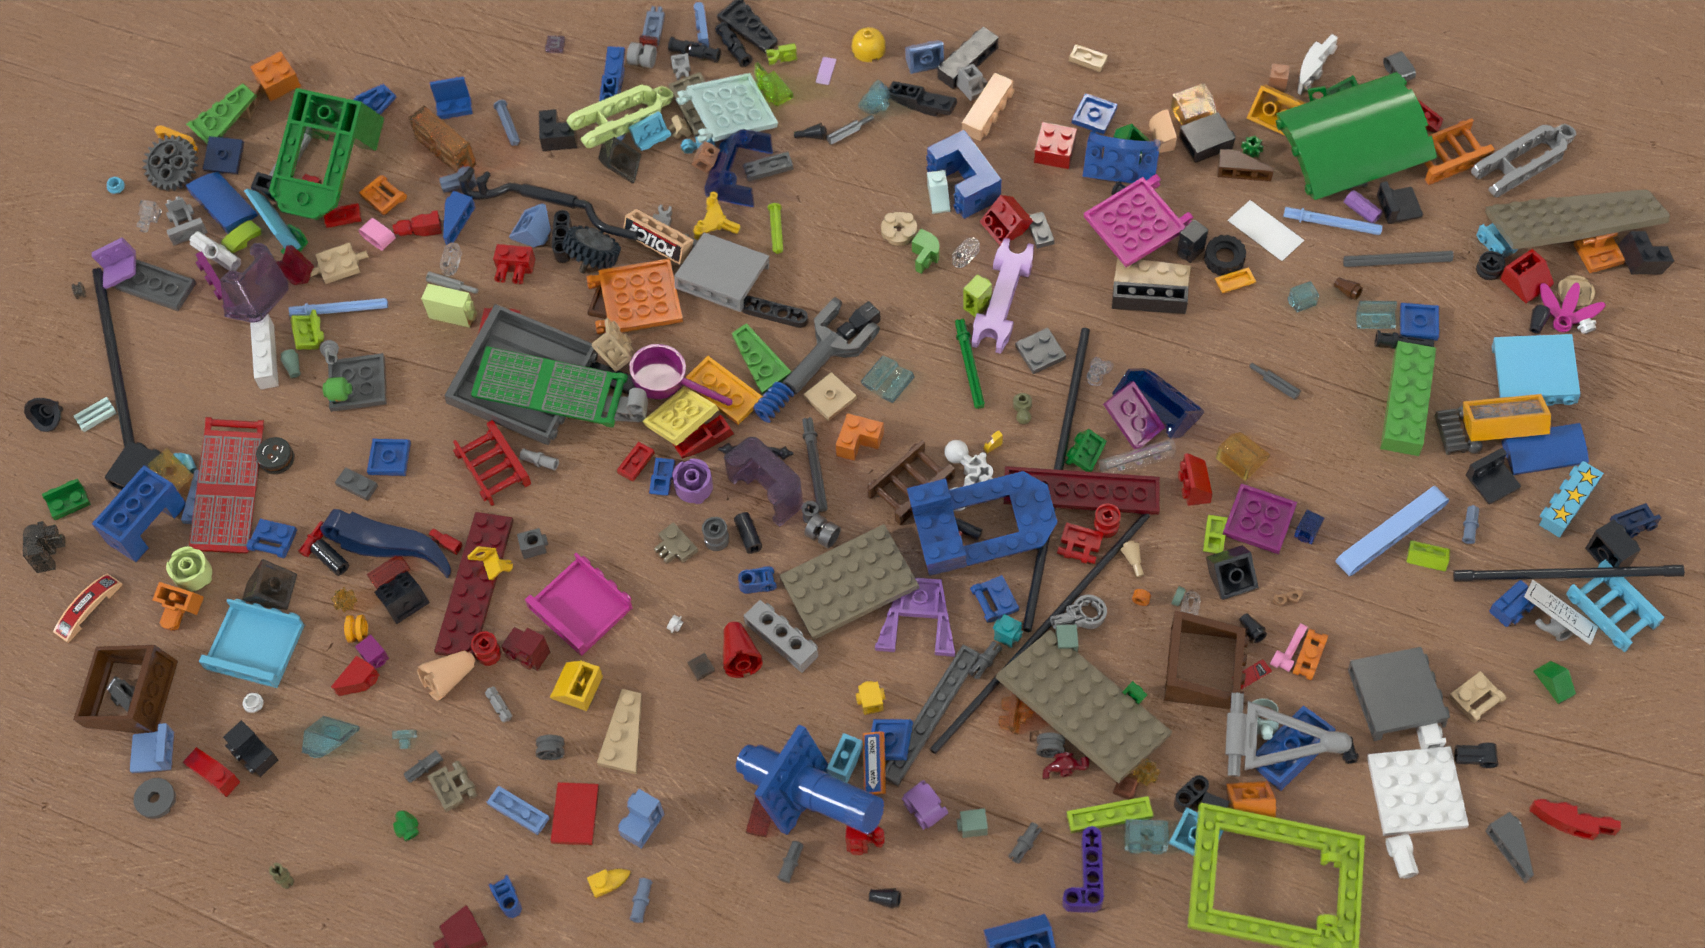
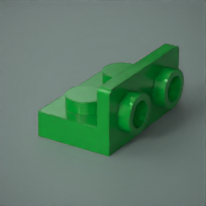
M1087 429L1076 435L1074 446L1067 452L1066 456L1068 458L1065 464L1070 465L1074 463L1085 472H1092L1107 441L1092 430Z
M79 479L70 480L66 484L52 488L42 494L54 520H58L91 505L86 490Z

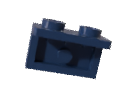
M1647 503L1612 515L1609 520L1615 519L1618 524L1624 527L1625 532L1630 538H1633L1644 530L1652 531L1657 528L1661 516L1660 514L1654 516Z

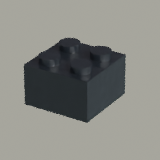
M1615 519L1595 530L1585 547L1598 564L1606 559L1613 567H1630L1641 550L1638 543L1630 538L1625 532L1624 527L1618 524Z

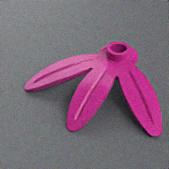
M1576 282L1568 290L1562 304V309H1560L1559 303L1549 286L1545 283L1540 285L1542 301L1550 309V314L1555 318L1553 326L1559 332H1568L1573 324H1578L1582 320L1595 317L1606 307L1604 302H1598L1573 313L1580 293V285Z

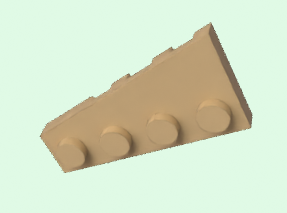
M625 689L621 690L597 761L599 766L637 775L639 724L642 704L641 693Z

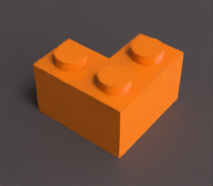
M847 413L836 442V456L855 461L860 445L879 449L884 435V423Z

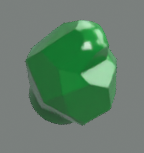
M400 810L395 814L396 821L393 823V828L398 838L403 837L406 842L420 833L417 829L419 822L411 813Z

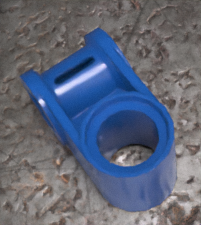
M765 566L741 571L738 575L740 591L750 594L775 590L777 584L774 582L773 577L774 568ZM745 580H750V581H752V582H750V583H748V584L743 583V581H745Z
M505 875L504 879L495 884H488L493 896L507 917L514 918L520 915L522 905L508 875ZM515 902L512 908H506L509 903Z

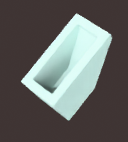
M945 170L927 172V186L932 214L950 212Z

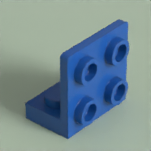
M464 77L430 82L439 120L473 114L471 97Z

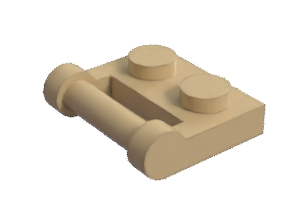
M1481 671L1449 695V698L1473 723L1477 722L1480 716L1494 705L1506 700L1505 694L1498 690ZM1489 693L1492 696L1475 710L1470 707Z

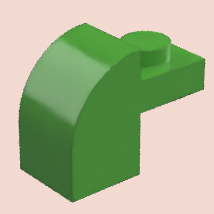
M920 229L912 240V252L919 255L915 260V271L922 274L925 268L928 269L932 262L938 263L939 241L933 234L923 229Z

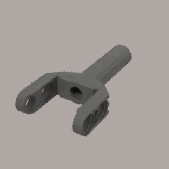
M834 297L814 318L817 345L783 381V384L789 387L794 395L798 394L831 356L843 358L858 357L877 336L880 326L875 323L867 324L856 338L848 344L845 339L827 328L830 322L839 314L842 306V301Z

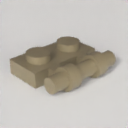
M460 761L452 764L455 770L451 772L445 766L427 776L446 812L464 803L461 795L467 793L470 799L477 796L476 787L473 781L469 780L468 772L465 766L461 765ZM459 778L463 785L457 787L453 780Z

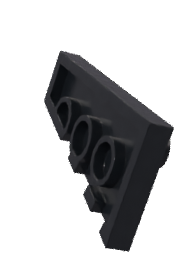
M734 0L717 15V19L720 22H727L730 29L765 54H767L766 50H772L778 45V39L767 26H764L758 15L756 16L753 13L752 8L744 0Z

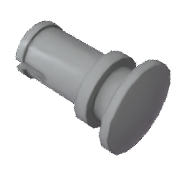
M332 340L324 341L320 346L321 354L325 357L328 364H334L333 360L336 363L339 351L338 344Z

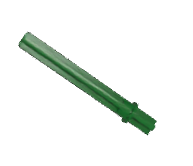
M965 319L955 320L956 339L961 347L974 407L976 409L984 408V398L970 344L971 334L967 331Z

